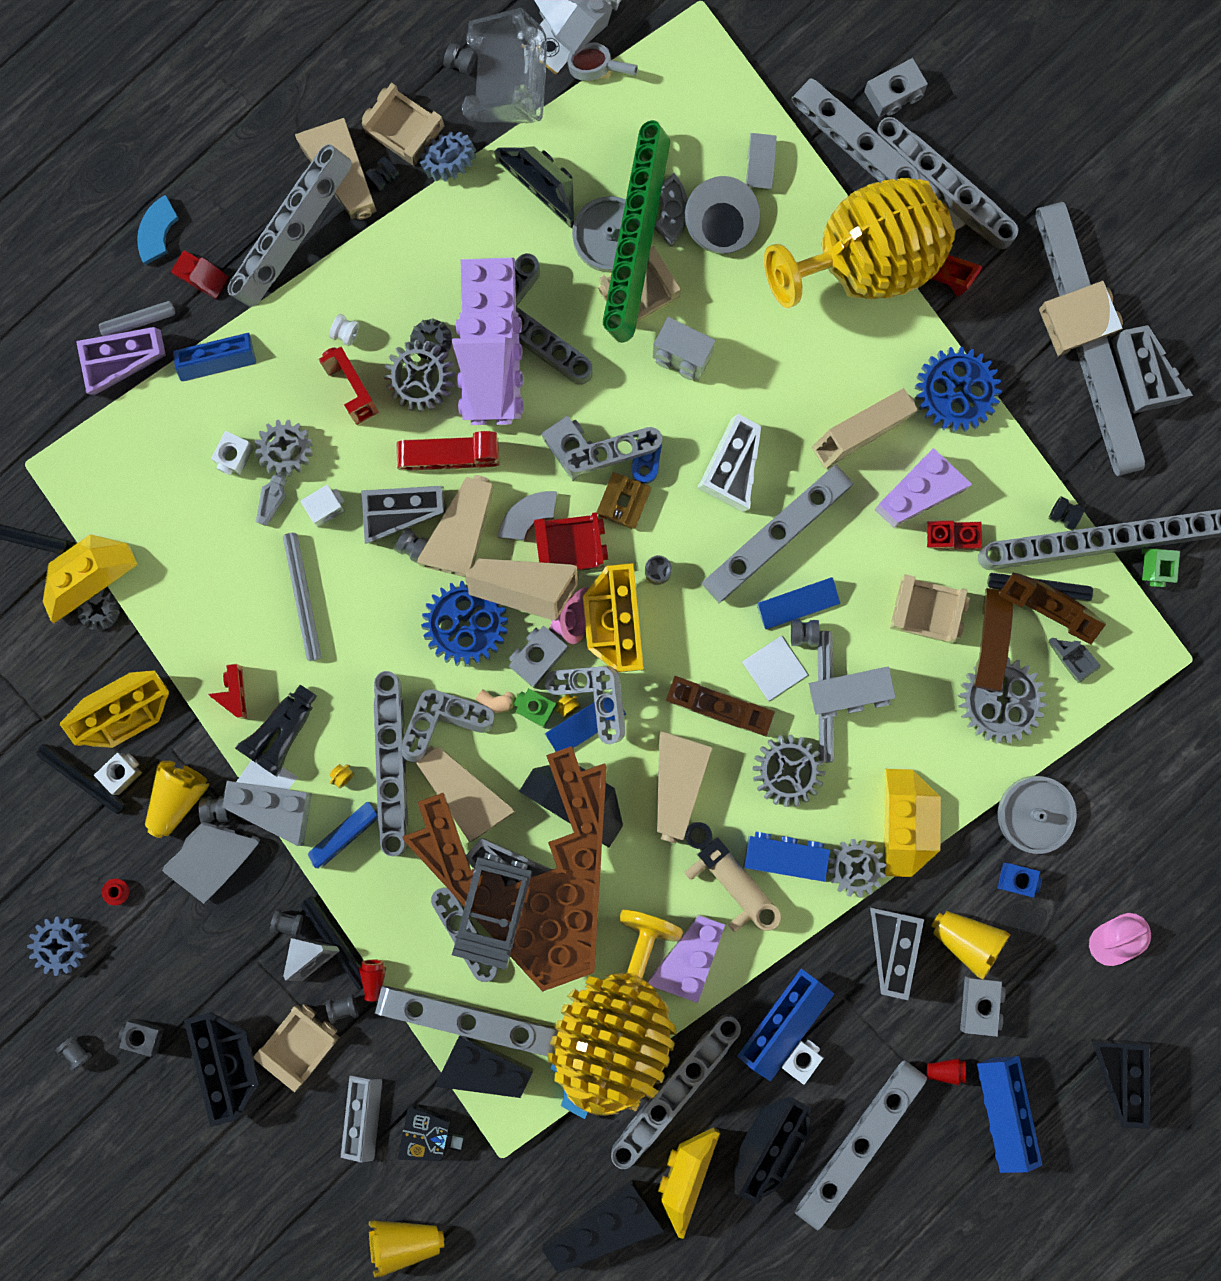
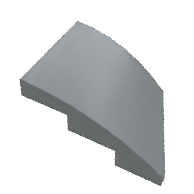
M202 822L186 838L182 849L164 865L162 871L204 904L244 862L258 845L260 839L255 836L251 838L235 834L234 830L221 829L216 825Z

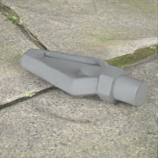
M283 471L281 477H278L276 472L275 475H272L271 482L262 487L256 523L267 526L286 498L284 486L287 481L285 480L287 471Z

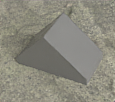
M291 938L283 975L285 981H303L339 952L338 947L309 939Z

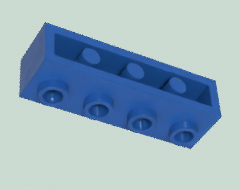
M800 969L737 1057L771 1082L834 993L803 969Z
M1019 1056L990 1058L978 1063V1076L982 1085L984 1105L988 1113L990 1133L993 1137L996 1151L995 1157L1000 1173L1029 1172L1042 1166Z

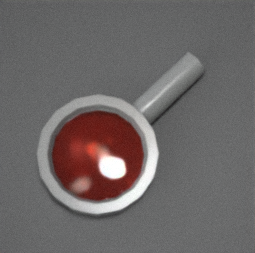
M587 43L575 55L570 52L567 59L570 74L582 81L599 79L606 75L608 71L636 75L638 72V65L611 60L609 50L599 43Z

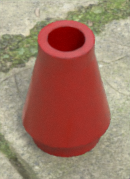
M364 960L359 971L365 1000L378 1001L386 967H384L382 960Z
M959 1058L936 1063H927V1080H936L958 1086L959 1083H966V1062L959 1061Z

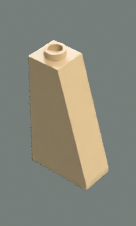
M344 118L295 134L300 148L310 162L313 161L319 150L327 144L333 145L350 158L351 168L336 189L334 195L352 220L356 218L359 220L366 219L372 213L377 212Z
M903 388L829 429L812 446V449L824 468L827 469L908 420L918 409L913 398Z
M474 475L473 478L466 477L418 557L417 563L419 566L466 577L468 569L472 568L475 564L494 490L493 484L489 483L488 478Z
M478 558L474 566L468 569L465 581L468 584L469 595L556 621L578 586L577 566Z
M661 731L659 736L657 832L662 834L661 839L676 844L677 839H684L712 747Z
M432 746L428 747L424 757L416 762L437 795L440 793L445 794L452 817L469 842L474 841L515 813V810L440 747L435 749Z

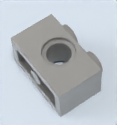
M911 58L869 80L864 92L879 117L885 114L890 116L898 112L902 105L908 102L913 104L919 101L924 96L928 83L914 59ZM899 87L903 92L895 93L891 88Z
M568 415L542 433L543 440L562 467L564 457L568 452L565 449V445L568 442H577L580 447L592 444V441L586 442L581 435L584 433V430L576 419L571 421ZM596 449L593 451V457L598 461L596 455H598L599 452ZM585 452L586 456L581 460H576L575 457H572L569 465H575L576 468H579V464L582 461L588 460V453ZM568 474L572 481L580 476H573Z
M544 625L540 630L536 627L526 638L529 643L523 650L520 648L516 649L509 658L511 661L510 669L533 688L539 684L568 650V646ZM533 649H541L544 652V658L540 662L530 660L529 655Z
M965 976L960 1031L968 1034L998 1037V1030H1002L1003 1014H999L1000 1003L1005 1001V987H1002L1001 981L985 978L982 980ZM987 999L990 1008L986 1013L980 1014L978 1004L981 1000Z

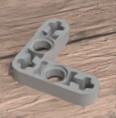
M612 666L557 670L550 672L546 676L545 686L551 694L594 692L599 738L606 744L617 743L624 738L625 721L620 676ZM579 673H583L587 677V684L584 688L580 687L577 683ZM609 675L610 681H602V676ZM556 679H568L569 684L559 686L555 685L554 681ZM612 689V692L603 694V690ZM607 697L611 698L614 702L612 712H608L604 708L603 703ZM615 716L614 720L606 721V717ZM608 729H615L616 734H608Z
M426 690L419 698L402 741V756L410 762L420 761L427 751L438 720L484 733L492 728L494 713L487 706L441 691ZM431 699H434L436 701L435 704L432 705L429 714L426 712L427 702H430ZM453 706H460L464 713L461 716H453L449 709ZM469 710L472 711L470 720L467 719ZM481 715L486 716V720L483 723L478 722V718ZM420 720H425L430 724V727L425 731H421L415 727V724ZM416 737L419 739L418 749L410 752L409 749L413 746Z

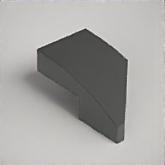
M1057 638L1049 639L1050 646L1077 683H1080L1100 669L1101 665L1087 648L1081 645V641L1070 642L1057 640Z

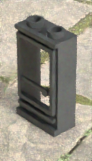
M485 853L484 858H477L452 956L506 970L532 870L527 869L528 864L512 860L511 865L500 862V856ZM482 870L522 880L511 922L504 918L500 920L471 912ZM469 916L498 923L501 927L509 926L506 941L466 931Z

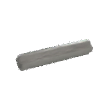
M171 301L163 302L99 324V329L102 336L119 334L174 316L175 309Z

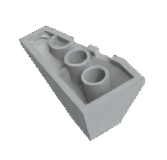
M534 0L540 9L539 13L543 20L546 19L551 26V32L555 39L574 55L607 27L613 8L605 0Z

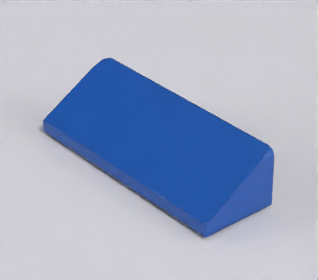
M250 333L173 351L175 370L180 381L192 380L256 363Z
M831 577L757 603L756 606L764 628L767 630L791 620L840 604L834 579Z
M607 697L603 705L606 711L612 712L614 702L611 698ZM595 702L545 733L556 752L571 746L575 748L598 733ZM615 716L606 717V721L615 719Z
M370 802L363 804L309 851L308 856L315 868L324 867L378 820V811Z

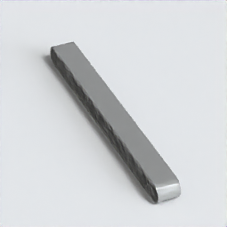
M1059 202L1037 208L1036 220L1059 296L1090 286L1091 284L1065 203ZM1107 336L1076 347L1114 473L1117 476L1143 470L1145 468L1143 452Z
M1221 509L995 541L989 543L979 552L978 561L984 569L995 570L1221 537V525L1219 522ZM1194 521L1201 525V532L1195 529ZM1168 525H1172L1175 528L1176 536L1169 532ZM1143 528L1150 532L1151 539H1147L1143 535ZM1117 532L1125 536V543L1118 540ZM1092 536H1096L1099 539V547L1092 543ZM1066 539L1074 543V550L1067 548L1065 544ZM1040 543L1048 546L1049 554H1045L1040 550ZM1014 547L1022 549L1024 553L1023 558L1015 555ZM988 550H992L997 554V562L992 561L988 557Z

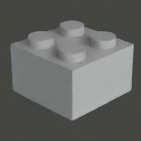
M667 317L653 344V358L656 359L655 362L659 366L666 369L672 367L688 380H693V378L700 380L713 354L715 339Z

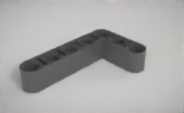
M530 253L522 254L515 261V285L519 287L516 292V312L521 321L525 323L521 333H519V343L572 382L583 385L590 381L592 377L591 361L517 307L540 276L538 259ZM526 264H531L535 267L530 273L523 272L521 268ZM536 335H542L546 338L539 345L534 344L531 340ZM557 350L566 352V357L561 360L555 359L552 355ZM578 365H583L588 369L583 375H577L573 370Z

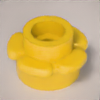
M569 694L562 697L556 703L558 705L556 712L560 713L563 718L573 714L581 706L577 701L578 697L573 696L571 698Z
M341 764L337 765L329 774L331 777L330 784L336 785L339 789L344 787L354 775L349 769L350 765L347 764L344 767Z

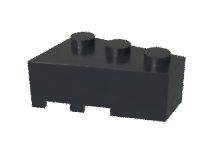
M459 1035L434 1087L521 1098L534 1069L473 1038Z

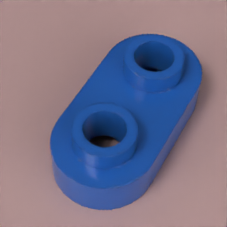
M647 435L644 441L637 443L638 450H640L641 444L648 441L654 443L656 439L650 438ZM662 443L654 453L633 459L632 476L635 480L644 484L655 480L658 474ZM647 467L650 472L647 475H642L640 469Z

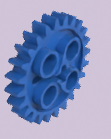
M950 347L947 355L940 350L937 354L938 359L931 356L928 360L930 365L924 364L921 368L925 373H919L917 379L923 382L915 385L916 390L922 391L915 397L916 400H923L919 410L927 408L928 412L925 415V419L933 416L935 419L932 425L935 426L940 421L943 423L942 430H945L948 425H952L953 433L958 430L959 426L962 427L964 432H967L969 424L976 429L979 426L978 420L985 423L988 420L986 414L992 416L995 412L991 406H997L1000 402L994 398L1002 393V390L995 388L1000 384L1001 380L993 379V376L998 371L997 369L989 371L988 367L992 363L991 361L981 362L984 354H980L977 358L973 357L974 349H971L968 354H964L963 347H960L955 354L953 348ZM953 367L963 368L965 376H957L953 371ZM942 372H945L947 374V377L943 376ZM940 383L944 385L945 393L936 392L933 384ZM959 386L963 389L961 392L959 391L957 393H955L953 390L954 388H958ZM971 387H979L982 390V396L973 395ZM969 402L973 403L974 407H970ZM951 403H959L963 408V412H954L951 409Z
M463 581L460 582L459 588H455L454 584L450 583V591L448 592L441 587L442 596L438 597L433 594L432 599L435 603H426V608L430 613H422L423 619L429 621L421 624L423 630L429 631L423 635L424 639L432 640L428 644L429 649L437 647L435 655L438 658L445 654V663L454 658L455 666H458L461 660H465L466 666L469 667L471 659H474L479 665L481 656L489 660L488 651L491 650L497 653L498 648L495 644H504V639L499 635H504L508 632L505 627L501 626L508 623V618L500 617L506 613L505 607L497 608L500 604L469 595L468 588L465 587ZM461 601L471 603L467 610L462 611L457 608L458 603ZM478 606H480V607H481V610L477 611V612L473 615L475 609H476ZM482 617H487L491 620V623L483 628L477 625V621ZM444 620L453 622V626L449 630H442L439 628V625ZM469 620L470 626L464 625L461 627L460 621L467 622ZM456 634L453 641L448 640L450 637ZM463 637L473 639V643L469 647L460 646L459 641Z

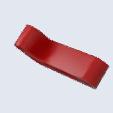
M493 431L475 432L473 437L418 439L396 442L398 470L411 471L499 466V438L497 433Z

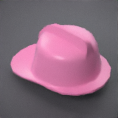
M589 587L581 588L575 592L565 605L556 621L551 620L552 624L549 630L562 636L568 643H579L586 635L583 595Z
M1126 913L1100 925L1090 936L1089 948L1091 955L1096 961L1108 966L1122 964L1140 955L1148 948L1151 942L1149 924L1137 914Z

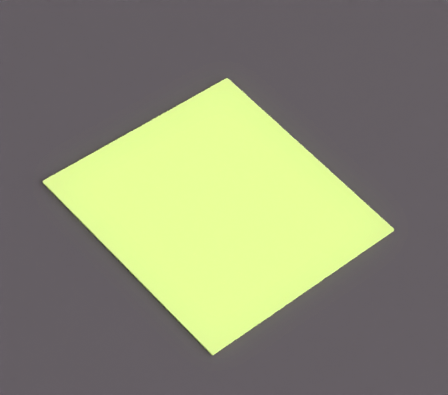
M703 1L696 2L613 59V61L638 65L636 75L608 71L606 75L599 79L579 82L475 154L476 159L471 160L472 167L464 168L465 174L459 172L456 179L449 177L444 182L441 177L438 181L433 182L265 297L257 305L252 306L197 344L250 333L256 357L255 364L192 380L180 381L173 360L25 463V467L77 543L91 534L124 542L130 546L138 565L107 587L238 777L241 776L251 759L235 749L238 743L253 734L268 719L278 704L289 696L290 692L294 693L299 685L304 686L317 695L311 704L313 709L312 711L310 710L307 721L293 741L283 764L285 769L297 776L289 790L312 793L304 845L296 846L281 837L280 839L363 960L378 959L383 961L384 967H386L383 986L423 994L552 1027L556 1026L557 1020H563L564 1015L561 1013L563 1004L572 1005L573 1003L566 996L574 989L579 992L586 990L585 986L587 984L585 982L589 976L601 980L608 978L605 975L627 973L640 933L620 922L619 916L622 910L637 911L660 918L678 926L683 930V933L697 915L725 924L698 1003L653 987L658 991L656 993L660 996L661 1000L669 1007V1021L676 1025V1032L679 1033L870 895L863 890L862 897H857L856 891H853L852 896L849 897L846 896V888L841 892L837 891L839 883L830 882L834 877L833 873H827L825 882L744 868L770 901L778 908L781 920L775 929L765 931L757 927L750 919L739 930L733 932L728 924L744 910L708 868H705L692 880L685 875V871L700 859L696 855L700 852V849L689 846L685 836L683 840L677 839L675 844L661 839L662 834L657 832L659 736L661 731L712 747L688 826L695 822H702L708 825L712 831V840L718 837L742 867L744 866L748 836L755 837V832L771 834V840L781 841L782 836L798 839L797 844L808 846V841L824 843V849L830 850L829 858L835 859L836 855L832 850H842L841 842H845L847 846H850L851 839H855L857 845L860 844L861 840H866L867 848L874 844L876 846L874 853L883 854L878 860L879 863H884L885 769H913L941 796V844L998 803L1005 791L1014 782L1024 777L1035 776L1192 662L1190 653L1114 552L995 570H986L979 564L978 554L989 543L1071 531L1065 528L1063 523H1055L1048 518L1060 496L1067 498L1069 503L1073 505L1078 503L998 396L994 398L1000 401L999 404L991 406L995 410L993 415L986 414L988 420L985 423L978 420L979 426L976 429L969 424L967 432H964L962 427L959 426L958 430L953 433L952 425H948L945 430H942V422L939 421L935 426L932 425L935 419L933 416L925 419L928 410L927 408L919 410L923 400L915 399L916 395L922 392L916 390L915 385L923 383L917 379L919 373H925L921 368L924 364L930 365L928 360L931 356L938 359L937 354L940 350L947 355L950 347L953 348L956 354L961 346L918 288L906 294L890 298H853L847 296L842 284L830 273L829 269L801 278L803 287L802 298L796 306L785 308L776 300L768 284L764 268L766 248L773 244H781L791 252L796 262L822 254L821 241L824 237L827 222L833 211H836L837 206L848 195ZM656 120L659 122L669 136L670 147L663 182L675 173L685 189L687 201L692 191L699 184L713 177L729 176L746 183L750 133L776 135L772 189L749 187L759 204L760 222L755 236L745 247L727 254L709 252L692 239L686 224L680 237L670 246L654 229L651 247L654 246L681 289L680 297L639 320L636 324L634 336L624 343L616 341L603 326L606 301L600 294L598 287L601 286L600 277L605 275L607 278L612 275V272L595 270L581 260L573 244V227L570 228L500 165L496 161L494 152L499 147L535 146L540 152L545 150L553 158V163L559 169L561 167L565 168L573 177L575 221L579 211L586 204L597 198L614 196L626 200L639 130L647 121ZM659 201V206H658V212H657L656 221L659 219L660 214H661V203H660V201ZM530 253L534 255L539 262L540 276L517 307L591 361L592 377L590 381L583 385L572 382L521 345L522 360H520V371L523 374V385L520 387V393L524 402L521 419H512V424L497 425L496 419L487 420V425H471V420H463L462 415L459 414L458 403L459 399H462V388L458 387V373L461 371L453 344H451L447 352L448 357L444 360V363L452 361L454 364L452 367L447 368L448 372H455L454 377H448V381L453 382L454 387H445L450 392V396L440 395L444 401L443 404L439 405L433 400L435 404L434 409L430 410L425 403V410L419 411L417 404L414 410H409V401L404 406H400L401 396L392 399L391 395L396 391L395 388L392 390H387L386 388L388 384H392V379H384V375L391 374L392 370H387L385 365L394 364L389 358L391 354L399 357L396 352L397 347H401L406 351L405 342H410V335L414 326L418 325L422 320L434 318L444 322L449 328L452 338H460L456 331V321L460 319L459 313H462L460 259L515 258L516 261L522 254ZM526 264L521 270L525 273H530L535 267L531 264ZM339 314L344 315L349 321L355 320L360 323L358 334L351 346L345 345L340 339L334 340L329 337L331 326ZM667 317L715 339L713 354L700 380L695 378L688 380L682 377L678 370L672 367L669 369L663 368L655 362L656 359L653 358V344ZM436 332L432 335L423 333L427 341L438 344L435 338ZM536 335L531 341L539 345L546 338L542 335ZM342 346L379 412L358 425L355 424L344 406L347 402L358 397L343 370H340L328 376L318 360L323 357L322 354L332 347L339 348ZM557 350L552 356L557 360H561L566 357V352ZM417 354L411 356V359L420 366L432 361L423 359ZM405 363L403 364L401 369L402 384H404L403 382L408 377V371L405 367ZM578 365L574 368L573 372L577 375H583L588 369L583 365ZM436 367L431 376L432 382L435 385L434 388L437 387L439 382L438 367ZM953 367V371L957 376H965L963 368ZM416 371L415 379L423 381L424 371ZM942 372V375L947 377V374ZM940 383L933 384L936 392L945 393L944 385ZM418 385L407 391L418 398L429 395L426 390H423ZM959 386L958 388H954L953 390L955 393H957L959 391L961 392L963 389ZM971 387L973 395L982 396V390L979 387ZM904 388L907 394L913 398L918 410L908 420L834 464L840 467L854 485L726 599L718 603L701 583L834 466L832 465L825 469L812 446L832 427ZM969 402V406L974 407V404ZM951 403V409L954 412H963V408L959 403ZM737 414L761 426L758 454L753 475L754 483L750 496L751 504L750 509L744 512L697 488L731 418ZM568 415L571 421L575 419L584 430V433L581 435L586 442L592 441V443H596L646 427H653L659 430L663 440L658 474L654 481L646 484L652 487L636 529H629L603 518L605 534L600 535L601 545H607L608 560L603 561L604 568L577 571L578 586L573 594L581 588H590L606 566L634 563L644 670L618 672L623 709L626 712L624 716V738L620 742L606 744L601 741L597 733L573 748L579 766L585 770L604 763L606 764V783L615 788L623 827L610 848L602 844L595 972L542 992L511 957L506 970L497 968V974L491 981L481 982L474 977L464 958L452 956L455 943L431 903L433 893L437 889L447 887L408 845L402 855L388 856L384 854L380 846L378 820L322 868L318 869L312 865L308 853L366 802H370L378 811L374 681L380 672L390 671L397 675L401 681L404 731L406 734L419 698L426 690L441 691L480 704L475 699L483 689L493 697L504 695L506 692H512L517 699L521 691L526 693L529 688L550 701L557 703L568 694L554 695L548 692L545 686V678L550 672L564 669L608 666L588 650L586 635L579 643L571 644L562 636L553 633L568 646V650L539 684L533 688L510 669L511 661L509 658L516 649L520 648L523 650L529 643L526 638L536 627L540 630L544 625L549 630L552 622L550 619L501 604L497 608L505 607L506 613L500 617L508 618V623L501 626L505 627L508 632L507 634L499 635L504 639V644H495L498 652L488 651L490 659L487 660L484 656H481L479 665L474 659L470 660L469 667L466 666L465 660H461L460 664L455 666L454 658L445 663V654L437 658L435 655L437 647L430 650L428 644L432 640L424 639L423 635L429 631L423 630L421 624L429 621L423 619L422 613H430L426 608V603H435L432 599L433 594L438 597L442 596L441 587L448 592L450 591V583H453L455 588H459L460 582L463 581L465 587L468 588L465 577L421 567L410 560L409 555H401L394 550L395 545L404 530L369 544H365L362 490L444 486L446 512L466 477L473 478L474 475L488 478L489 483L493 484L494 490L475 563L478 558L539 562L534 525L527 532L525 541L498 538L499 529L504 517L517 502L538 492L557 491L554 519H545V521L589 516L597 512L612 472L635 480L632 476L633 459L584 473L572 481L542 438V433ZM288 419L292 427L299 423L301 431H308L309 436L307 439L312 440L313 446L310 449H312L313 456L307 457L309 460L308 466L300 465L302 472L299 473L294 469L292 470L291 477L288 474L286 475L285 480L287 481L284 486L286 498L268 525L264 526L256 523L261 489L271 482L272 475H275L277 471L274 469L273 472L268 473L267 465L261 467L259 463L260 458L256 457L255 450L259 449L255 445V440H262L259 436V431L267 432L266 424L269 423L272 427H275L276 420H279L281 425H285ZM225 431L250 442L254 447L240 475L232 472L231 475L216 469L218 465L211 459ZM479 431L496 432L499 438V466L411 471L397 469L396 442L401 440L473 437V433ZM574 441L568 442L565 445L567 451L580 447ZM622 441L618 444V449L621 453L629 454L632 452V446L629 442ZM286 445L281 446L282 451L287 450ZM933 448L972 484L966 491L947 499L943 503L924 511L894 528L875 511L878 504ZM597 449L599 452L596 455L598 461H605L607 459L606 451ZM230 450L226 455V461L234 460L237 456V450ZM647 467L640 469L642 475H647L650 472ZM326 485L332 491L337 488L345 501L341 504L344 512L317 527L300 501ZM814 493L810 495L812 503L816 505L824 503V499L820 494ZM621 494L618 505L627 507L630 498ZM445 513L411 526L409 529L414 531L417 537H424L429 540ZM1083 513L1081 520L1074 530L1093 528L1095 526L1087 515ZM927 521L982 522V549L927 548ZM773 528L771 530L773 538L781 540L785 537V533L781 528ZM287 533H296L299 539L322 656L317 661H308L306 658L283 541V535ZM1092 536V543L1099 547V539L1096 536ZM1066 539L1065 544L1067 548L1074 550V543ZM1040 543V550L1045 554H1049L1048 546ZM1014 547L1015 555L1023 558L1024 553L1022 549ZM988 550V557L992 561L997 562V554L992 550ZM656 555L666 557L672 567L670 578L661 585L650 583L645 576L647 561ZM736 562L731 566L732 571L737 575L746 572L745 566L740 562ZM1014 572L1035 579L1091 586L1093 588L1092 600L1089 602L1076 601L1106 622L1105 627L1092 645L1069 634L1067 627L1024 605L1021 608L1013 603L1011 638L1008 652L1010 665L1016 660H1020L1019 668L1022 669L1029 665L1027 673L1029 675L1033 673L1038 674L1034 682H1043L1038 691L1046 693V696L1040 698V702H1044L1047 706L1038 710L1044 714V717H1035L1039 726L1036 728L1029 726L1032 734L1026 735L1021 732L1022 740L1019 741L1012 735L1011 743H1006L1004 737H1002L1001 742L997 744L995 743L994 736L990 740L985 741V732L976 736L975 731L977 727H967L971 721L970 717H961L967 710L966 708L958 707V705L965 703V699L958 697V694L966 692V689L960 686L961 683H970L966 674L971 673L975 675L973 667L976 666V662L979 659L984 614H982L985 589L989 588L987 584L989 574L1012 575ZM905 574L915 576L916 580L957 590L967 589L966 597H970L967 612H962L960 622L964 623L961 638H956V641L951 644L890 629L900 581ZM833 577L840 604L795 620H801L802 622L819 620L820 631L832 632L833 678L889 666L896 698L890 699L891 705L875 708L874 703L863 705V711L848 713L847 708L837 710L838 716H834V761L817 766V771H825L824 776H816V779L823 782V785L812 786L818 792L817 795L814 796L807 792L806 794L810 800L807 803L803 801L801 796L798 797L800 801L799 806H794L793 799H790L789 807H784L783 798L780 799L778 805L773 804L775 795L772 794L769 799L764 798V795L768 792L767 788L762 791L757 790V787L762 785L763 782L762 780L753 781V777L761 775L760 771L752 770L753 766H761V762L756 761L754 758L756 755L764 758L765 754L760 751V748L764 746L770 750L771 748L768 745L770 739L775 742L776 746L779 745L778 736L780 735L783 736L785 743L788 742V736L793 735V743L797 744L800 737H803L804 742L802 746L804 748L811 742L813 747L809 752L812 754L817 750L819 751V714L815 715L809 683L818 681V646H809L808 644L791 646V621L765 630L756 605L764 600ZM461 601L458 603L457 608L462 611L467 610L471 603ZM478 606V607L475 609L473 615H474L477 611L481 610V607H480V606ZM482 617L477 621V625L483 628L491 623V620L487 617ZM444 620L440 623L439 628L449 630L452 628L453 622ZM461 620V621H460L461 627L464 626V625L467 626V627H469V626H470L469 620H468L467 622H464V621ZM454 634L448 640L453 641L456 634ZM782 636L808 675L768 701L742 661ZM463 637L459 641V645L462 647H469L473 643V639L470 637ZM1057 638V640L1070 642L1081 641V645H1084L1101 665L1100 669L1080 683H1077L1050 646L1049 639ZM533 649L530 652L529 658L533 662H540L544 658V652L541 649ZM239 664L242 666L247 719L235 717L208 695L229 692V689L225 688L223 673L227 672L226 665ZM579 673L577 683L582 688L587 684V677L585 674ZM603 675L602 681H610V676ZM674 676L700 684V686L744 702L753 703L775 711L767 737L719 722L667 702L666 698ZM392 677L383 679L381 683L382 689L384 691L391 690L394 687V679ZM1006 677L1003 680V692L1007 681ZM556 679L554 681L555 685L559 686L569 684L568 679ZM1013 682L1011 690L1015 695L1020 696L1022 694L1023 688L1020 683ZM612 689L603 690V694L611 692ZM594 692L569 694L571 698L573 696L578 697L577 701L581 705L580 708L570 716L563 718L560 713L556 712L557 705L545 728L517 714L515 711L518 707L515 705L510 711L494 713L493 726L484 733L438 720L428 747L432 746L434 749L440 747L515 810L514 814L472 842L467 840L455 822L466 855L481 838H484L551 869L557 868L548 842L574 833L572 826L520 793L519 790L532 769L549 765L546 755L556 752L545 733L595 702ZM1003 694L997 697V701H1000L1002 705L1008 703L1007 699L1003 698ZM431 699L430 702H427V713L430 714L432 705L435 704L436 700ZM534 701L528 706L530 711H536L539 707L538 703ZM989 705L982 707V715L985 718L991 719L993 717V709ZM453 706L449 709V712L453 716H461L464 710L460 706ZM1011 708L1008 716L1011 721L1018 722L1020 713L1015 708ZM470 710L468 712V720H470V715H472ZM1000 710V715H999V717H998V723H999V724L1002 723V715H1001V714H1002V711H1001V710ZM484 715L478 718L479 723H483L486 720ZM420 720L416 722L415 727L418 730L425 731L429 729L430 724L425 720ZM610 728L608 729V734L614 735L616 730ZM278 730L263 752L264 754L273 745L281 730ZM394 730L386 731L383 736L384 742L386 744L394 743L397 737ZM416 737L413 746L409 749L410 752L418 749L419 739ZM793 749L781 750L783 755L790 761H797L804 757L800 752ZM774 755L771 756L767 765L768 779L778 771V763ZM819 756L814 757L815 762L819 761ZM406 760L407 834L426 828L417 802L435 796L437 793L417 763ZM798 763L790 767L784 764L782 768L785 770H782V774L777 776V778L787 775L793 778L795 774L792 772H795V768L800 764ZM339 764L343 767L349 764V769L354 773L352 779L341 789L336 785H331V777L329 776L331 771ZM809 764L802 767L799 771V778L803 787L809 780ZM781 780L773 785L781 792L796 793L795 788L786 780ZM390 783L387 785L385 792L389 798H394L397 796L399 789L395 783ZM695 828L691 832V839L695 843H702L706 838V833L702 828ZM394 836L388 840L389 850L396 852L400 849L401 842L399 838ZM851 850L846 854L851 857H858L862 851ZM871 859L868 865L869 871L873 874L874 865ZM861 861L859 863H851L850 866L853 868L851 875L862 872L860 869ZM828 862L827 869L833 868V864ZM840 862L839 873L842 878L844 874V865ZM880 868V872H882L883 874L884 868ZM895 876L878 877L877 881L883 886ZM856 879L850 885L861 886L866 882L862 879ZM871 886L872 892L876 891L880 887ZM442 892L438 894L440 899L437 901V904L445 905L448 910L443 912L445 918L451 912L459 910L456 905L452 909L449 906L448 900L451 899L449 894L443 895ZM770 909L762 910L759 915L761 923H771L774 917L773 912ZM455 915L451 918L450 926L453 930H459L462 916ZM469 916L480 935L493 938L474 917ZM655 939L642 978L643 980L647 981L677 941ZM479 963L481 968L478 973L480 975L485 974L487 977L490 976L489 971L492 969V966ZM417 1001L411 1002L410 1012L415 1016L422 1015V1004ZM466 1014L462 1017V1024L464 1027L471 1029L475 1027L476 1020L472 1015ZM407 1022L437 1068L442 1072L459 1035ZM519 1027L514 1031V1036L518 1041H526L529 1038V1033L525 1028ZM477 1040L534 1069L521 1098L453 1089L500 1158H505L564 1116L569 1110L561 1106L564 1097L563 1086L554 1081L555 1072L550 1069L552 1064L548 1062L547 1056Z

